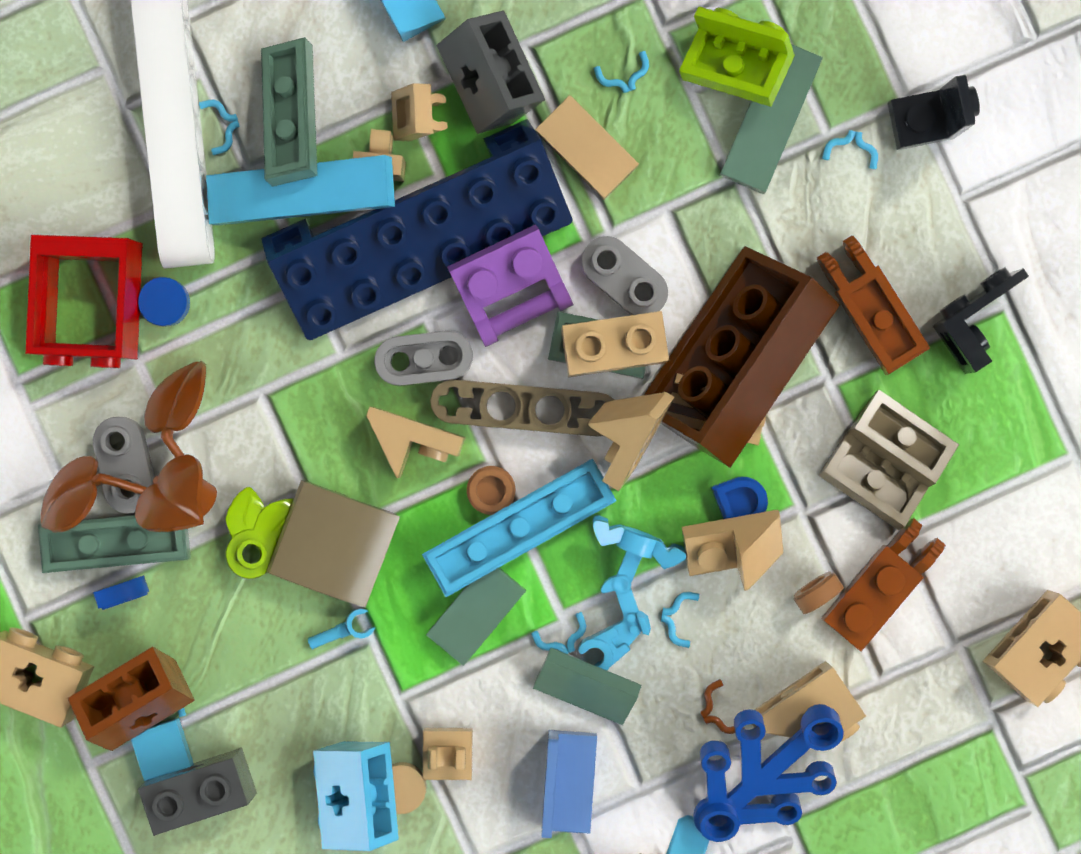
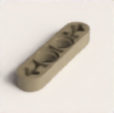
M446 380L438 384L433 390L430 401L435 416L447 423L603 436L590 428L588 423L591 419L577 418L578 428L567 427L572 413L569 398H581L578 408L583 409L593 408L597 400L606 403L614 399L600 392L466 380ZM455 387L458 388L460 397L475 399L473 389H484L479 403L481 419H471L470 416L474 408L460 407L456 411V416L447 415V407L439 405L440 396H447L450 388ZM496 392L509 393L515 400V412L506 420L494 419L488 412V400ZM545 396L557 397L564 406L563 417L555 424H544L536 416V405Z

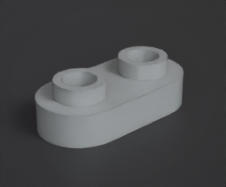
M603 236L594 239L587 245L582 256V268L586 277L630 315L657 312L664 307L668 298L666 281L622 241L614 237ZM602 252L612 253L616 259L615 266L608 270L602 269L597 263L599 254ZM641 283L648 284L653 290L652 298L648 301L638 300L634 293L637 285Z
M439 331L389 338L378 347L374 362L377 373L384 381L396 386L455 380L462 377L471 367L473 351L469 342L461 334L454 331ZM445 347H453L457 350L458 359L452 365H444L440 361V352ZM399 352L406 353L409 357V365L403 371H397L392 366V358Z
M111 417L100 423L93 436V447L96 460L98 461L99 474L103 473L123 480L127 479L146 487L152 485L154 473L142 427L136 421L127 417ZM115 432L121 433L125 439L123 448L118 451L110 445V437ZM107 484L102 485L106 501L113 509L122 513L135 512L140 494L135 493L131 498H126L122 495L120 488Z

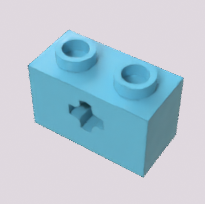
M342 741L314 750L313 773L316 780L319 811L318 825L321 833L322 849L372 851L399 840L390 742Z

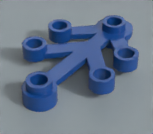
M817 704L811 706L801 718V729L761 763V740L766 733L763 717L756 710L748 709L739 712L734 718L736 737L740 741L741 782L728 794L725 772L731 766L728 746L721 741L715 740L705 743L700 749L701 765L706 772L707 797L701 800L694 809V823L698 831L710 841L723 842L733 838L737 834L740 825L777 822L782 825H791L799 821L802 816V809L799 797L795 793L811 792L815 795L831 793L837 784L834 769L828 762L816 761L811 763L805 772L782 773L810 748L826 751L836 747L842 741L844 731L839 714L827 705ZM748 724L757 725L755 728L750 730L743 729V727ZM711 756H722L719 760H709ZM818 776H827L824 780H814ZM775 795L771 800V804H748L756 796ZM792 806L789 810H780L782 807Z

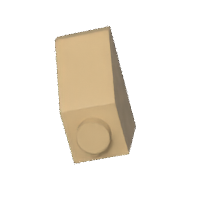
M826 661L755 709L763 717L766 733L789 738L801 729V718L807 709L813 705H827L839 714L844 731L842 741L856 733L860 728L857 722L866 717L835 669Z

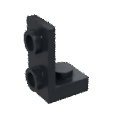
M966 75L955 76L940 90L892 99L887 103L897 150L955 139L975 125V116H978L980 113L977 91L974 86H968Z
M1006 267L980 283L984 291L969 301L964 294L940 310L944 318L934 324L933 328L965 374L976 373L992 362L986 353V350L990 348L986 337L976 325L968 326L965 320L1028 278L1029 275L1024 268L1009 273Z

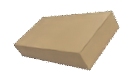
M571 95L535 129L536 133L603 200L639 165Z

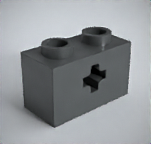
M504 10L467 19L436 45L477 134L513 124L545 101L544 95Z
M242 748L196 762L191 767L147 780L138 788L153 836L247 806L257 794Z

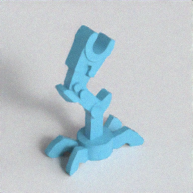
M595 515L593 517V529L600 545L615 544L626 551L617 574L609 577L601 586L602 593L616 592L623 613V619L583 639L578 646V651L582 655L591 648L600 649L604 653V657L595 666L608 670L630 651L629 645L641 631L649 636L651 630L648 615L639 611L631 589V583L641 558L651 559L654 557L661 567L666 569L684 561L686 554L683 546L672 543L666 547L661 539L621 524L609 526L607 518Z

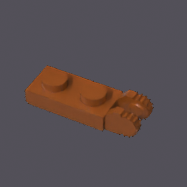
M850 236L843 241V246L849 259L862 273L860 277L849 283L840 270V266L835 258L828 252L818 256L817 260L828 281L837 290L834 294L885 375H889L929 350L930 347L879 265L875 267L858 240L854 236Z
M915 518L908 521L906 526L896 534L887 546L882 545L821 618L861 652L924 578L922 574L933 565L945 549L946 545L938 538H935L924 546L911 565L898 556L920 533L922 524Z

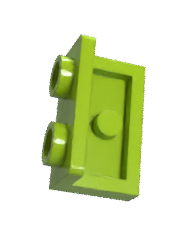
M698 7L694 14L698 31L679 69L682 80L772 107L795 56L788 33L782 27L770 21H760L758 24L741 19L734 12L724 8H715L713 11Z

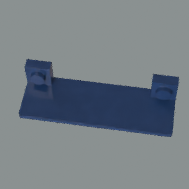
M526 119L483 138L491 156L490 158L396 199L395 207L374 209L316 236L313 235L305 218L261 238L267 263L306 339H316L451 278L448 266L533 225L538 227L543 237L571 224L573 221L542 141L529 120Z

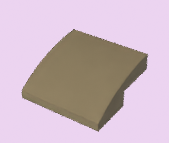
M877 390L844 435L818 476L897 530H900L906 526L928 488L936 484L959 444L882 391Z
M301 480L267 572L300 586L366 608L400 516L352 499L345 494Z

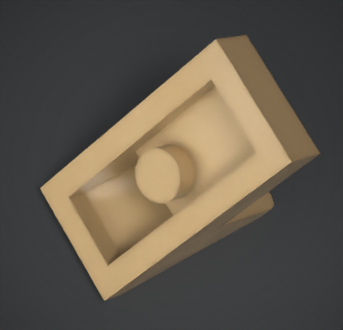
M663 392L604 403L588 423L590 428L613 441L604 460L611 463L602 480L604 483L617 491L622 488L641 461L674 396Z
M369 406L366 415L396 478L402 476L413 442L421 444L419 454L446 462L449 454L457 457L460 455L466 438L376 407Z
M778 510L682 527L689 576L738 568L744 591L750 589L783 554L781 520Z

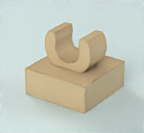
M413 83L391 92L393 141H413L448 128L447 122H437L432 118V106L446 103V97L439 93L431 94V84Z
M371 129L369 152L353 151L352 159L380 155L392 157L393 181L404 182L406 162L403 156L392 155L393 135H391V131Z
M424 728L423 780H472L473 728Z

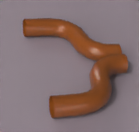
M721 679L707 686L704 693L706 707L700 713L706 724L714 723L725 734L735 733L734 726L727 727L717 716H708L713 709L712 692L724 686Z

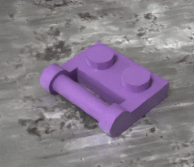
M536 225L447 267L485 347L498 342L497 336L555 308L563 311L573 306L571 297ZM545 279L549 287L548 291L488 319L483 309L484 307Z

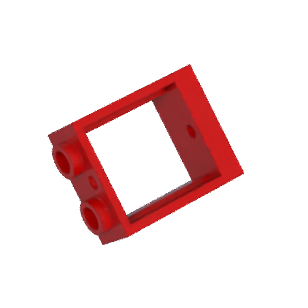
M31 235L25 354L42 355L43 365L73 366V357L91 358L90 367L121 368V359L138 360L140 315L138 297L141 291L143 243L129 238ZM59 259L119 262L115 346L56 343Z

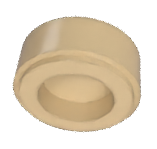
M406 762L392 764L396 814L410 813L423 802L427 783L426 780H423L422 771L415 765Z

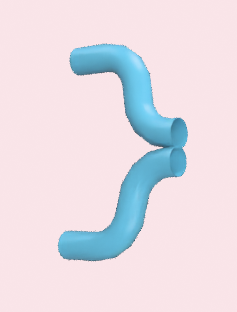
M646 51L639 53L642 67L631 75L628 86L619 79H605L600 66L593 68L598 82L606 87L618 86L623 93L635 90L636 80L644 76L649 69Z
M217 100L199 102L200 109L215 107L224 120L232 122L226 128L225 143L222 146L211 149L213 156L228 151L233 142L232 133L236 128L240 127L237 115L228 114L223 104Z
M849 130L846 137L834 138L824 148L822 159L829 160L834 146L849 144L855 136L856 144L871 154L869 168L877 169L878 152L872 145L863 141L862 132Z
M683 592L676 597L672 607L663 608L661 622L668 625L669 638L675 645L689 648L690 641L679 639L676 636L675 623L666 615L675 614L685 599L698 601L700 595L698 593Z
M582 612L575 614L579 623V629L569 637L567 648L558 642L544 643L538 631H534L531 635L537 647L546 651L554 648L566 654L575 651L574 643L584 635L587 627Z

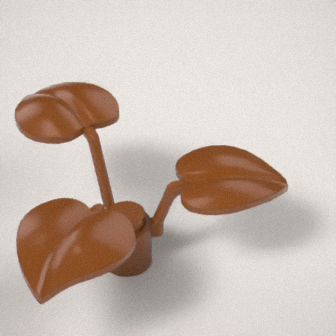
M203 361L193 362L172 373L158 385L147 403L144 416L146 428L153 433L161 432L163 442L175 457L162 468L159 476L154 477L153 484L146 487L107 474H97L98 461L91 456L76 458L57 473L47 489L41 509L42 528L57 533L67 531L78 525L85 519L97 496L96 486L103 484L141 495L137 501L135 518L138 525L148 531L172 532L204 524L203 516L213 507L217 497V490L215 486L203 479L200 461L192 455H184L173 438V431L185 429L194 419L200 407L206 379V364Z

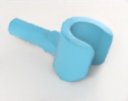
M362 608L354 609L348 614L345 622L309 637L308 643L311 649L349 635L361 639L370 636L375 630L374 626L364 632H356L352 628L353 618L356 615L368 612V610Z

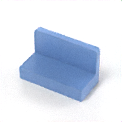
M548 730L542 838H552V831L590 834L597 733Z

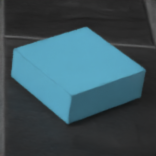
M179 718L154 725L131 739L144 781L191 767L194 764Z

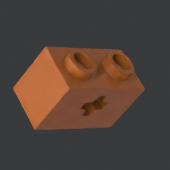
M153 646L68 697V701L86 741L113 751L195 701L176 660Z

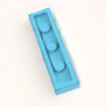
M380 155L317 163L318 176L273 187L264 179V169L206 175L209 224L226 225L395 207L392 157Z
M591 459L423 553L422 556L444 596L452 595L616 502L617 500L609 486L602 481L604 477L594 460Z

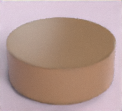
M485 466L478 469L470 477L467 484V497L471 505L477 511L488 515H493L511 505L516 493L515 482L512 476L505 469L498 466Z
M829 571L799 589L795 593L793 600L802 613L807 614L833 599L843 590L844 586L836 574Z

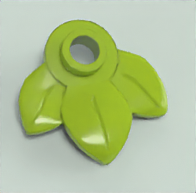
M250 487L244 488L236 495L227 510L225 518L228 531L232 537L226 548V561L233 573L247 579L258 578L267 573V568L294 499H282L265 507L257 493ZM247 545L256 546L260 552L258 561L253 564L245 562L242 557V551Z

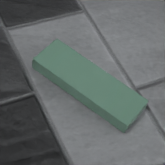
M304 37L261 48L264 179L273 187L316 177L318 175L313 45Z
M793 44L791 45L795 56L772 107L753 101L750 102L719 175L762 194H765L823 59V57Z
M135 515L82 520L75 527L57 533L42 528V524L38 525L42 573L191 559L188 529L172 532L148 531L138 525Z

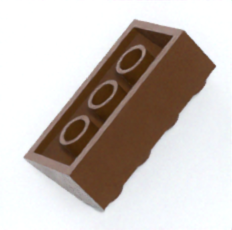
M744 246L670 355L669 361L661 368L644 395L667 392L670 395L672 392L679 394L693 408L672 402L667 411L706 422L698 430L666 413L661 424L697 449L731 468L840 304L813 277ZM677 373L683 375L679 384L674 383Z

